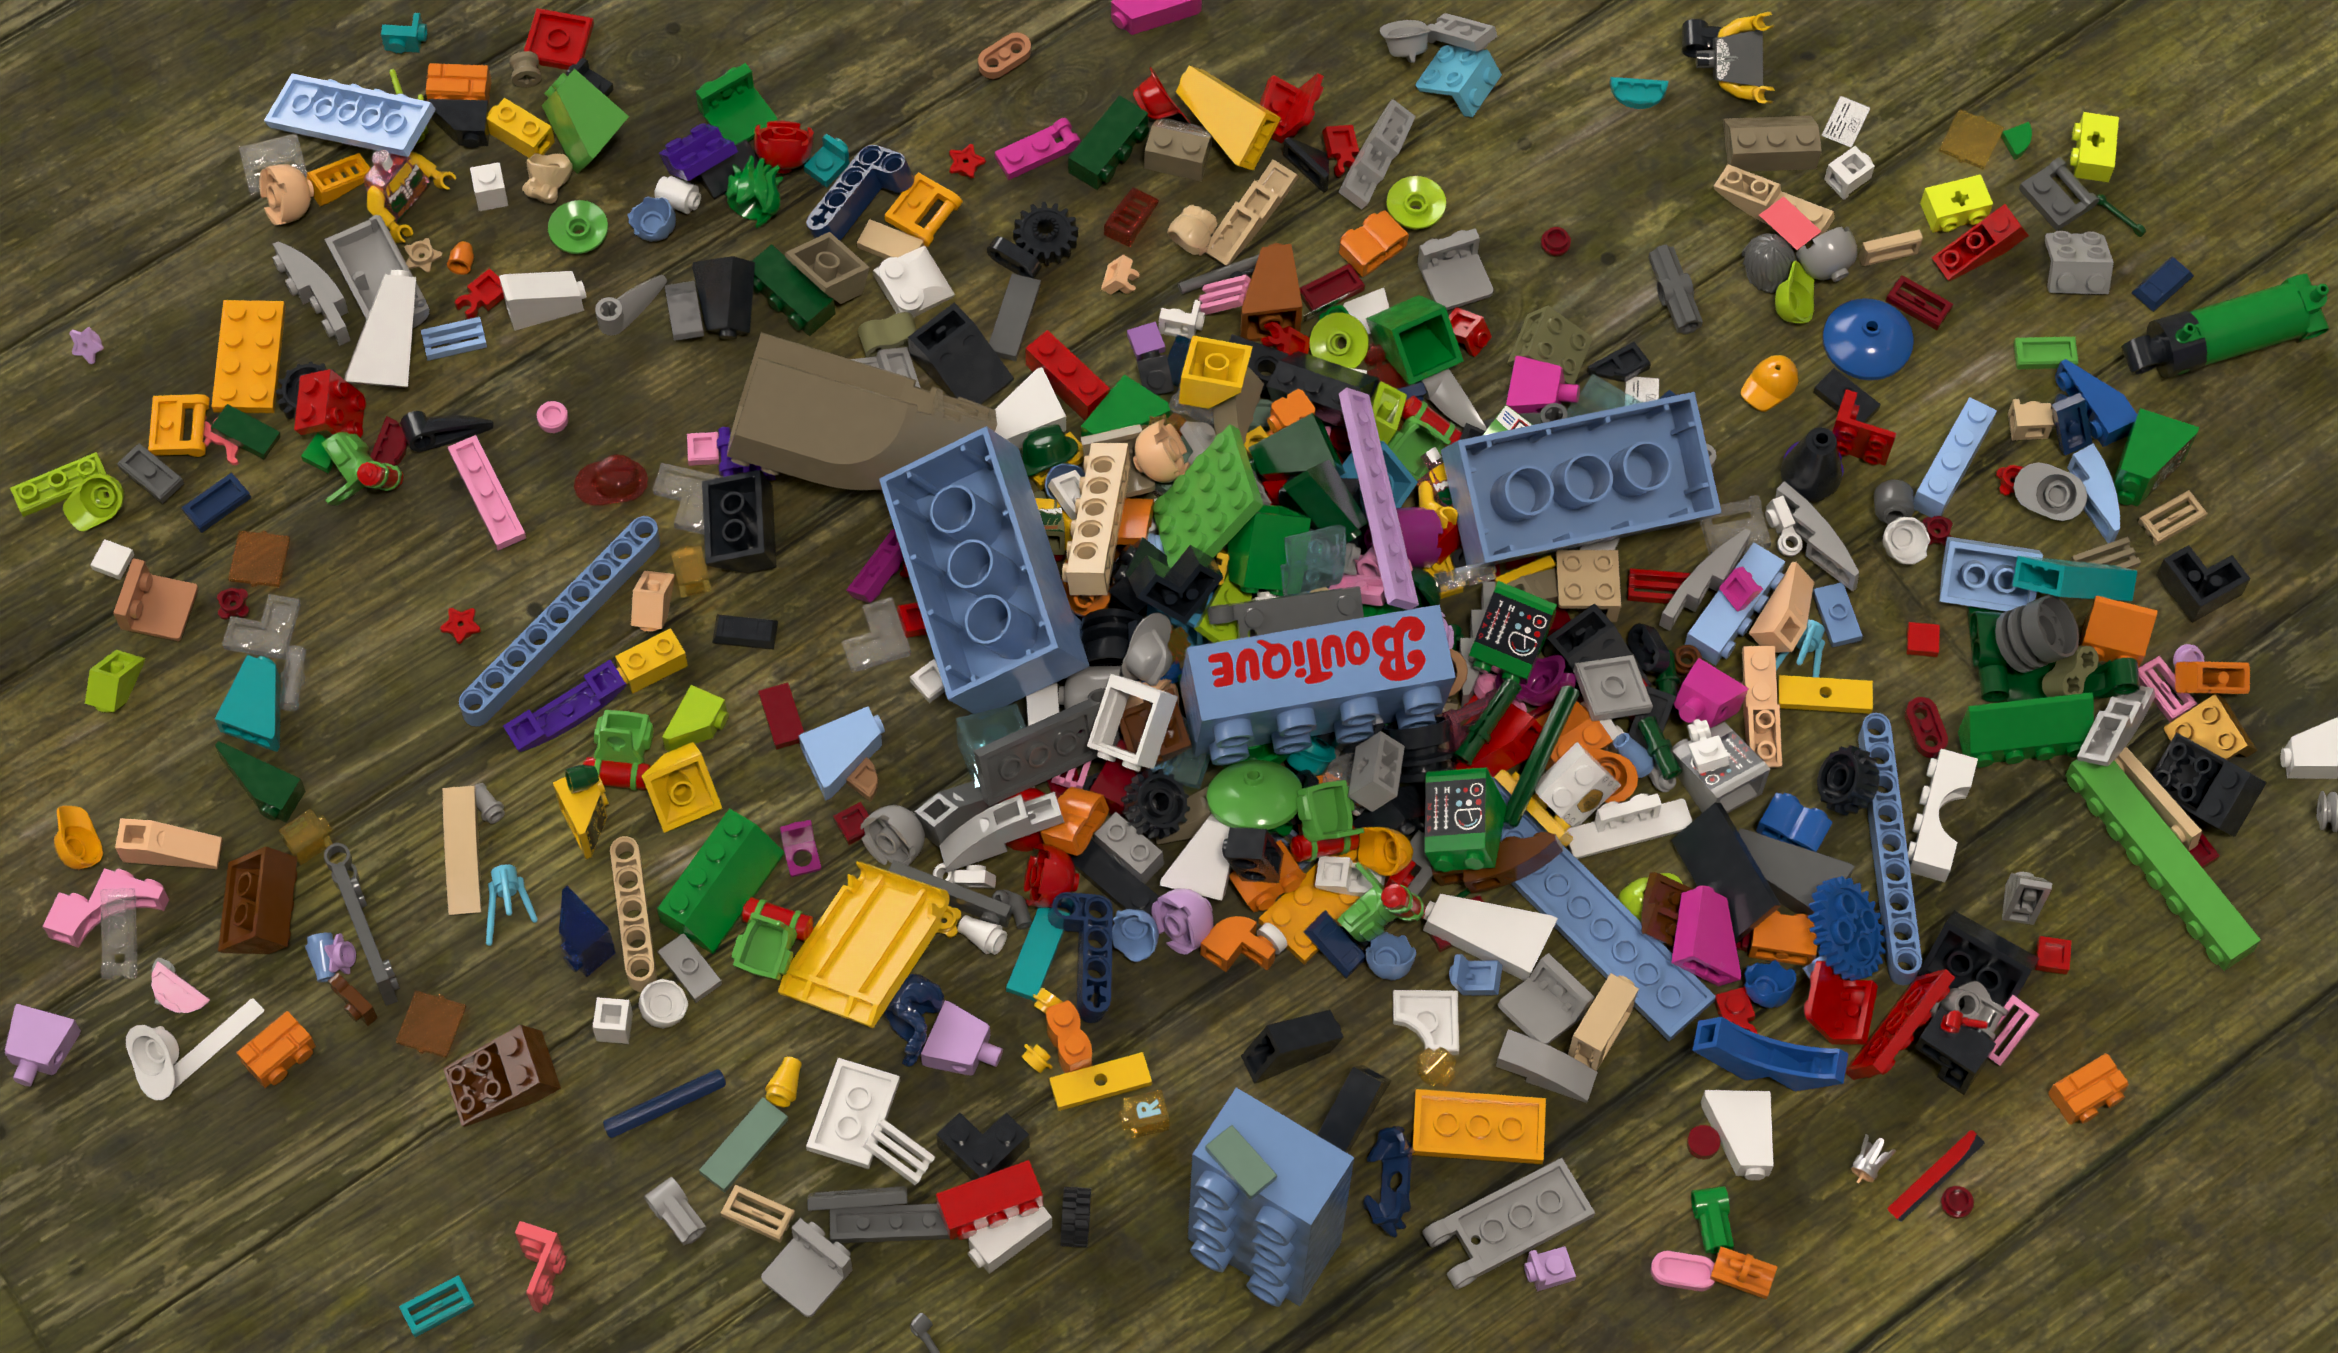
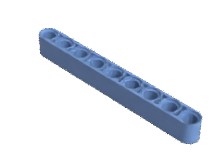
M641 516L633 520L461 694L459 705L467 724L481 726L488 722L657 551L660 546V536L654 519L648 516ZM642 533H651L647 538L639 537ZM622 554H630V555H631V556L628 557L627 559H619V558H618V557H619L620 555H622ZM602 575L610 576L608 579L603 581L597 580V578ZM582 596L589 597L583 602L576 601L577 598ZM558 618H567L564 623H555V620ZM538 639L546 640L545 643L541 645L533 644ZM516 661H524V664L519 667L511 666ZM496 682L503 683L499 688H490ZM474 704L482 705L478 710H468Z
M1872 713L1866 716L1858 734L1859 748L1870 752V757H1878L1885 762V764H1875L1880 772L1879 786L1885 787L1888 793L1877 791L1874 799L1867 805L1881 922L1885 927L1883 929V936L1886 938L1884 945L1889 977L1894 983L1908 985L1916 978L1922 965L1894 744L1889 719L1881 713ZM1868 729H1876L1881 735H1873ZM1887 815L1892 819V822H1884L1879 816ZM1890 844L1895 847L1896 851H1888L1883 845ZM1893 873L1900 878V880L1892 881L1887 877L1886 874ZM1890 903H1899L1904 910H1895ZM1894 933H1903L1907 936L1908 940H1899ZM1906 962L1911 966L1912 970H1903L1899 967L1898 963Z

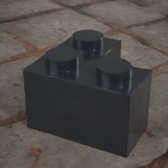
M1143 537L1134 545L1129 543L1120 553L1119 559L1113 562L1109 583L1110 588L1108 590L1112 594L1111 598L1126 610L1131 609L1135 613L1140 612L1147 603L1136 597L1128 579L1146 555L1168 566L1167 555Z
M1189 545L1172 568L1146 555L1128 579L1138 599L1186 625L1223 579V575L1213 557Z
M2190 545L2164 558L2156 574L2192 623L2241 596L2250 581V577L2233 555L2207 569Z
M1416 784L1399 787L1397 797L1373 812L1366 808L1354 820L1353 826L1355 828L1387 827L1399 831L1406 837L1416 834L1418 830L1425 833V795Z
M1940 1008L1920 1036L1915 1049L1942 1066L1937 1078L1965 1095L1985 1066L1996 1043L1991 1041V1037L1986 1032L1968 1026H1961L1958 1033L1943 1031L1941 1029L1943 1016L1951 1011Z
M959 1113L936 1134L937 1147L972 1181L1008 1168L1030 1148L1029 1134L1008 1113H1005L984 1134Z

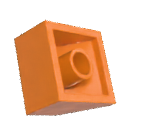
M2096 596L2084 621L2079 646L2093 647L2098 653L2099 662L2113 661L2118 658H2133L2137 660L2139 668L2145 657L2158 611Z
M1577 701L1545 767L1547 771L1576 742L1583 748H1597L1601 750H1606L1613 742L1600 721H1592L1588 709ZM1551 710L1536 719L1542 727H1544Z

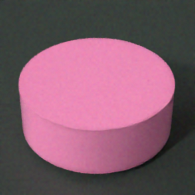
M556 401L544 403L537 411L538 424L542 430L548 433L562 431L568 424V413L565 406Z

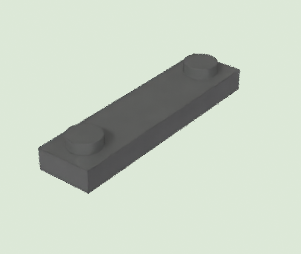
M894 860L888 870L946 890L950 899L948 906L977 916L980 920L1007 928L1012 918L1011 905Z
M937 1204L830 1209L831 1243L950 1239Z

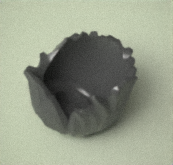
M1766 233L1757 236L1742 251V256H1745L1743 265L1746 268L1750 284H1753L1755 287L1757 286L1758 290L1762 289L1765 293H1774L1777 287L1788 279L1792 263L1795 261L1794 250L1782 236Z

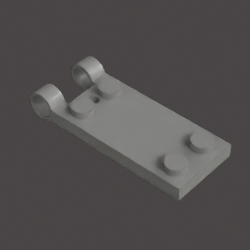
M1560 1158L1477 1202L1430 1224L1422 1231V1234L1430 1247H1436L1446 1242L1453 1235H1457L1470 1260L1452 1268L1447 1273V1276L1453 1287L1460 1289L1472 1283L1477 1277L1593 1218L1595 1212L1564 1160ZM1476 1237L1480 1240V1243L1475 1245L1471 1242V1239Z

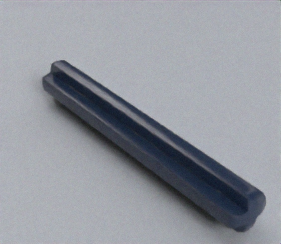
M719 1069L711 1071L604 1120V1129L610 1138L618 1136L725 1087L726 1080Z

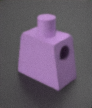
M945 1000L923 1048L921 1059L923 1066L971 1076L974 1075L980 1061L997 1067L1003 1049L988 1043L991 1036L988 1024Z
M16 1004L5 1048V1055L9 1061L18 1066L13 1080L21 1085L31 1086L37 1071L54 1075L81 1032L75 1020Z

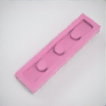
M474 435L449 446V453L497 550L526 539L525 532L477 436Z

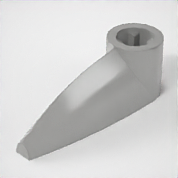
M659 275L625 292L617 299L607 297L600 300L596 304L595 311L601 332L610 336L622 332L667 283L665 276Z
M1449 368L1417 382L1424 383L1427 392L1424 398L1430 399L1452 421L1462 427L1468 423L1484 431L1487 430Z

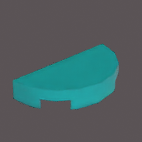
M1610 77L1609 83L1611 93L1617 101L1626 107L1646 109L1658 104L1665 97L1669 81Z

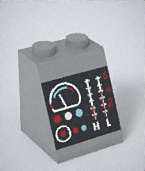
M1723 722L1716 727L1710 728L1711 737L1719 735L1728 754L1730 765L1699 774L1689 750V744L1692 743L1691 740L1684 739L1672 748V753L1682 769V773L1677 777L1702 813L1715 802L1722 803L1726 812L1729 813L1762 795L1770 772L1768 765Z

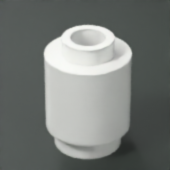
M663 176L655 188V198H666L673 209L686 214L696 210L701 201L698 186L673 176L668 178Z

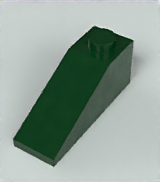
M218 741L215 747L221 760L257 806L259 813L267 819L275 821L278 818L287 823L306 792L301 779Z

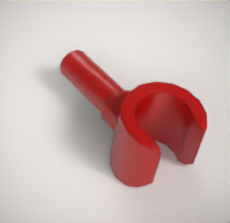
M1953 1010L1944 1015L1941 1023V1029L1948 1033H1958L1961 1026L1987 1029L1988 1026L1987 1021L1963 1017V1013L1958 1010Z

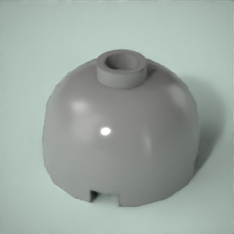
M1846 226L1845 230L1843 227H1837L1812 239L1814 244L1808 250L1803 245L1796 252L1795 256L1798 262L1801 263L1806 273L1812 278L1818 280H1828L1831 278L1833 282H1837L1849 275L1847 269L1856 260L1857 244L1849 227Z
M889 805L881 807L871 813L861 824V830L864 828L866 834L862 837L865 847L883 865L887 864V860L891 863L894 860L909 866L923 849L925 833L922 824L915 813L902 806Z

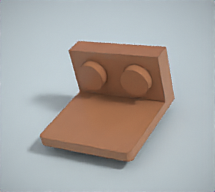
M133 558L113 614L122 630L180 641L198 592V586L194 583L152 575L145 561Z

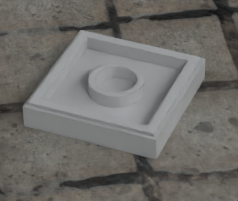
M1634 655L1575 663L1573 672L1592 721L1651 712L1653 705Z

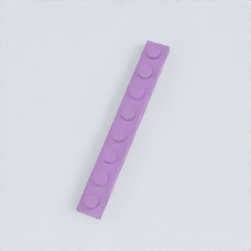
M1345 388L1339 393V398L1387 604L1411 610L1418 606L1419 603L1370 397L1368 394Z

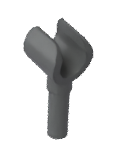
M919 1313L912 1320L910 1325L911 1332L916 1337L921 1338L930 1353H940L931 1336L927 1333L933 1326V1323L926 1315Z

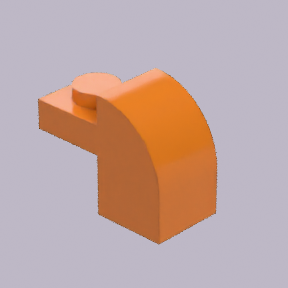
M1235 916L1220 921L1211 929L1207 937L1201 942L1200 955L1225 972L1229 970L1241 953L1265 970H1268L1275 961L1276 949L1273 948V944L1267 938L1261 935L1255 936L1256 921L1247 917Z

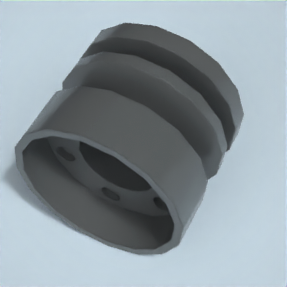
M2053 595L2041 597L2026 605L2001 613L1996 622L1995 633L2000 652L2006 662L2013 669L2021 673H2027L2046 666L2048 663L2072 656L2078 649L2079 632L2074 615L2066 603Z

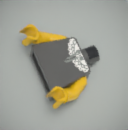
M1764 12L1757 16L1737 18L1720 29L1718 37L1713 38V50L1696 51V68H1713V79L1718 80L1723 90L1737 98L1757 100L1762 104H1771L1773 101H1768L1764 98L1766 90H1775L1771 86H1763V31L1772 29L1774 25L1766 26L1763 19L1765 16L1772 15V13Z

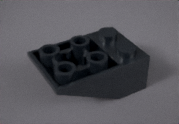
M955 302L908 336L910 356L950 397L956 399L962 397L982 405L1014 381L1013 376L981 331Z
M1595 603L1548 636L1543 653L1546 657L1553 655L1562 656L1565 660L1564 673L1573 674L1575 663L1633 655L1615 625ZM1635 659L1642 678L1651 687L1652 684ZM1575 680V689H1577L1579 691V694L1582 696L1577 680Z
M2177 732L2152 773V776L2181 808L2233 837L2237 835L2267 783Z

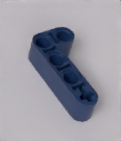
M878 145L864 147L808 216L806 224L813 238L815 239L831 232L838 240H841L882 187L894 192L908 190L913 185L915 177L904 155Z
M1071 892L1060 893L1052 902L1048 912V921L1055 928L1078 932L1077 1011L1083 1021L1097 1023L1104 1017L1111 1002L1112 904L1109 899L1101 895ZM1064 907L1070 911L1071 915H1062L1057 908ZM1089 910L1100 912L1102 918L1093 917ZM1088 940H1097L1102 948L1092 947ZM1088 970H1096L1100 973L1101 978L1091 977ZM1093 993H1096L1094 1005L1098 1008L1093 1007V1002L1090 1001Z

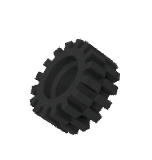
M1064 1187L1061 1246L1088 1247L1091 1188Z

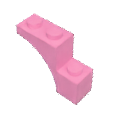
M104 868L89 901L76 893H71L70 896L58 893L43 928L50 939L79 948L87 934L107 917L134 908H153L164 911L169 898L163 885L155 880L145 879V881L135 879L127 871L116 869L114 872Z

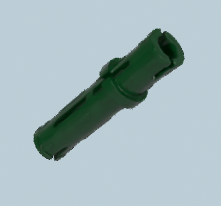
M1507 677L1503 680L1504 682L1488 703L1479 719L1467 729L1468 735L1454 753L1455 758L1463 764L1471 766L1472 761L1483 745L1490 742L1491 733L1505 715L1518 693L1521 692V686L1514 680Z

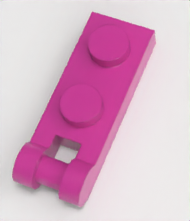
M1061 118L1052 126L995 151V159L1007 179L1010 180L1074 151L1081 140L1076 133L1071 131L1072 125L1069 120ZM1062 137L1063 141L1055 142L1054 139Z

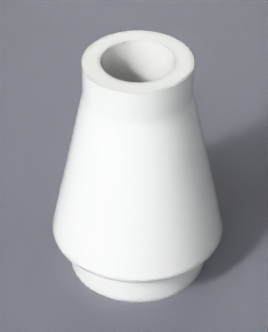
M968 915L961 919L957 929L959 933L966 936L985 954H998L1007 939V932L1002 930L1001 925L975 919Z

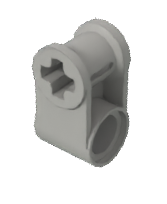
M1959 988L1950 989L1949 994L1941 1001L1942 1008L1946 1011L1958 1010L1963 1013V1017L1987 1021V1029L1972 1028L1986 1032L1991 1037V1040H1994L1996 1036L1994 1031L2001 1017L2006 1016L2008 1010L2001 1005L1985 999L1973 991ZM1961 997H1964L1965 1005L1960 1011L1958 1002Z

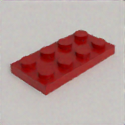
M1947 969L1917 976L1868 1039L1867 1045L1862 1047L1846 1068L1845 1073L1852 1080L1865 1077L1870 1078L1879 1074L1884 1075L1890 1071L1896 1062L1894 1057L1897 1053L1907 1048L1913 1041V1032L1917 1027L1924 1025L1932 1016L1930 1010L1933 1006L1941 1002L1949 994L1950 988L1948 986L1955 977Z

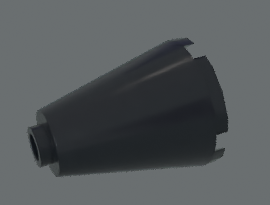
M1822 427L1812 429L1786 455L1781 466L1782 482L1785 481L1808 502H1819L1832 493L1834 494L1842 480V467L1836 437L1832 431Z

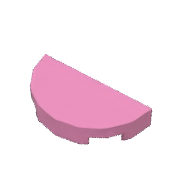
M157 962L152 972L151 986L155 998L163 1007L174 1012L189 1013L201 1009L210 1001L209 998L162 963Z

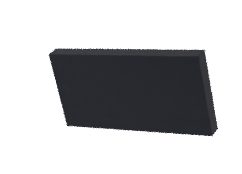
M1715 802L1671 840L1697 886H1709L1716 893L1727 898L1736 944L1781 907L1780 902L1722 803Z

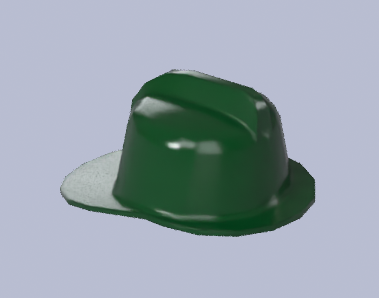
M1058 424L1045 425L1033 429L1025 437L1022 443V450L1020 451L1027 476L1035 475L1052 466L1067 462L1077 453L1078 444L1074 439L1065 436L1061 426Z

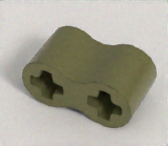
M901 312L886 319L864 322L858 327V334L867 358L876 357L878 351L883 349L907 347L909 351L908 336L914 333L917 328L912 314Z
M2078 646L2074 655L2056 661L2052 671L2048 672L2043 678L2042 689L2047 697L2082 694L2086 677L2094 672L2098 666L2099 657L2097 651L2091 646Z

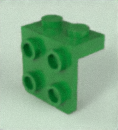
M746 63L729 69L723 76L714 81L704 83L696 90L700 113L710 125L719 128L723 138L733 141L735 145L744 140L750 141L753 139L757 125L760 124V129L767 128V122L777 121V116L755 89L752 70Z

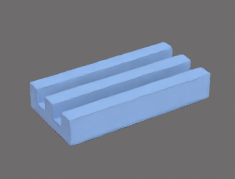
M480 317L421 330L428 361L487 348ZM479 337L478 339L461 342L464 339ZM446 343L452 344V345H447V346H443V347H438V348L431 349V347L437 346V345H441V344H446Z

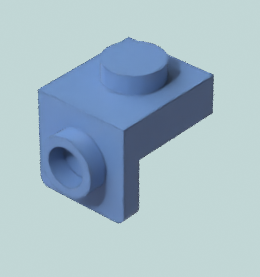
M1456 954L1454 965L1450 967L1449 971L1450 981L1463 996L1498 995L1503 965L1498 960L1468 961L1462 954Z

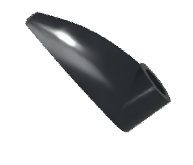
M422 411L409 412L400 421L410 449L417 452L455 443L493 429L492 420L463 415L426 417V414Z

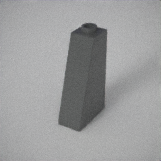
M1742 828L1738 831L1778 901L1796 914H1814L1809 907V903L1815 902L1812 898V893L1817 892L1816 887L1823 884V881L1841 876H1844L1845 879L1850 878L1855 867L1848 862Z

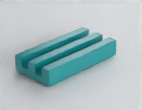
M458 1275L402 1304L399 1308L414 1337H417L475 1305ZM458 1287V1292L437 1301L411 1316V1311ZM462 1298L464 1299L463 1301H461V1302L455 1304L454 1306H452V1307H450V1308H448V1309H446V1310H444V1311H442V1312L436 1314L435 1316H433V1317H431V1318H429V1319H427V1320H425V1321L419 1323L418 1325L415 1324V1323H417V1322L423 1320L424 1318H426V1317H428V1316H430V1315H432V1314H434V1313H436V1312L442 1310L443 1308H445V1307H447V1306H449V1305H451V1304H453V1303H455V1302L461 1300Z

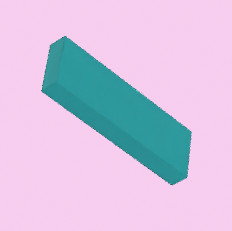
M1038 908L1006 987V992L1035 1002L1037 999L1033 998V994L1037 995L1043 987L1065 932L1064 929L1055 928L1048 921L1050 908ZM1058 910L1062 915H1070V913Z

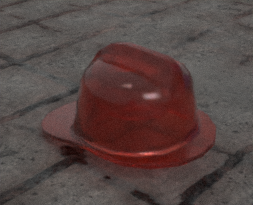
M615 454L608 456L602 461L586 465L581 469L575 478L574 489L576 495L583 502L590 505L627 502L635 500L644 493L647 488L648 476L645 469L638 462L633 461L627 456Z

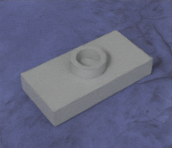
M684 933L657 951L658 956L695 1003L722 985L720 978Z

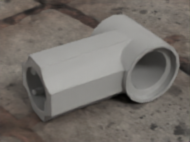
M672 1177L644 1196L654 1214L660 1220L663 1219L683 1246L693 1243L707 1230L705 1224L688 1204L685 1193Z

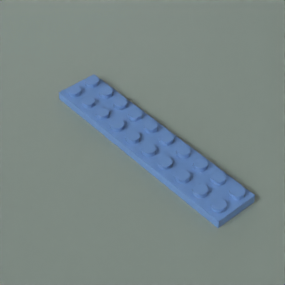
M1492 777L1507 806L1511 794ZM1525 810L1517 827L1512 828L1503 824L1500 841L1510 836L1527 838L1533 837L1536 833L1548 831ZM1564 846L1563 851L1551 862L1534 873L1511 883L1540 913L1558 918L1554 927L1606 979L1610 973L1617 977L1621 975L1630 979L1635 984V987L1639 988L1634 1007L1668 1041L1673 1039L1715 1001L1716 996L1693 973L1671 963L1672 953L1660 941L1642 934L1641 922Z

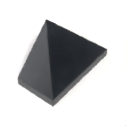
M1287 137L1284 140L1283 156L1323 193L1326 192L1329 182V158L1327 153Z

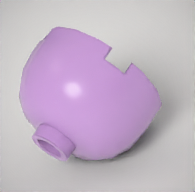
M1185 888L1174 889L1157 898L1158 901L1152 905V917L1157 924L1159 934L1165 931L1172 941L1166 942V944L1180 954H1188L1200 947L1201 942L1214 927L1210 902L1197 892Z

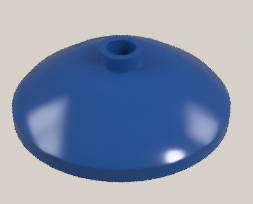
M1855 299L1840 305L1830 314L1823 330V346L1830 361L1843 373L1862 380H1879L1894 375L1907 363L1913 349V333L1907 319L1892 305L1876 299ZM1867 327H1872L1876 331H1869Z

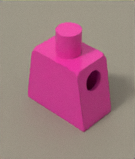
M1522 356L1515 357L1506 405L1515 412L1541 413L1542 409L1550 403H1578L1580 385L1565 384L1562 367Z
M1698 658L1685 678L1674 706L1679 710V715L1685 722L1691 723L1695 719H1700V721L1707 720L1709 728H1712L1739 712L1749 688Z

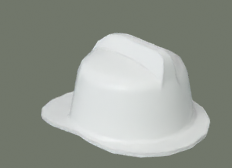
M136 1025L129 1030L126 1036V1048L132 1061L137 1081L142 1091L148 1097L154 1100H164L171 1095L175 1086L174 1064L179 1057L178 1043L174 1036L165 1030L163 1026L151 1028L146 1025Z

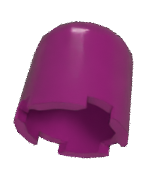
M1424 507L1396 508L1407 557L1410 559L1412 567L1430 568L1437 562L1442 548H1437L1438 534H1443L1440 518L1434 510L1425 509ZM1369 522L1364 534L1367 551L1373 545Z

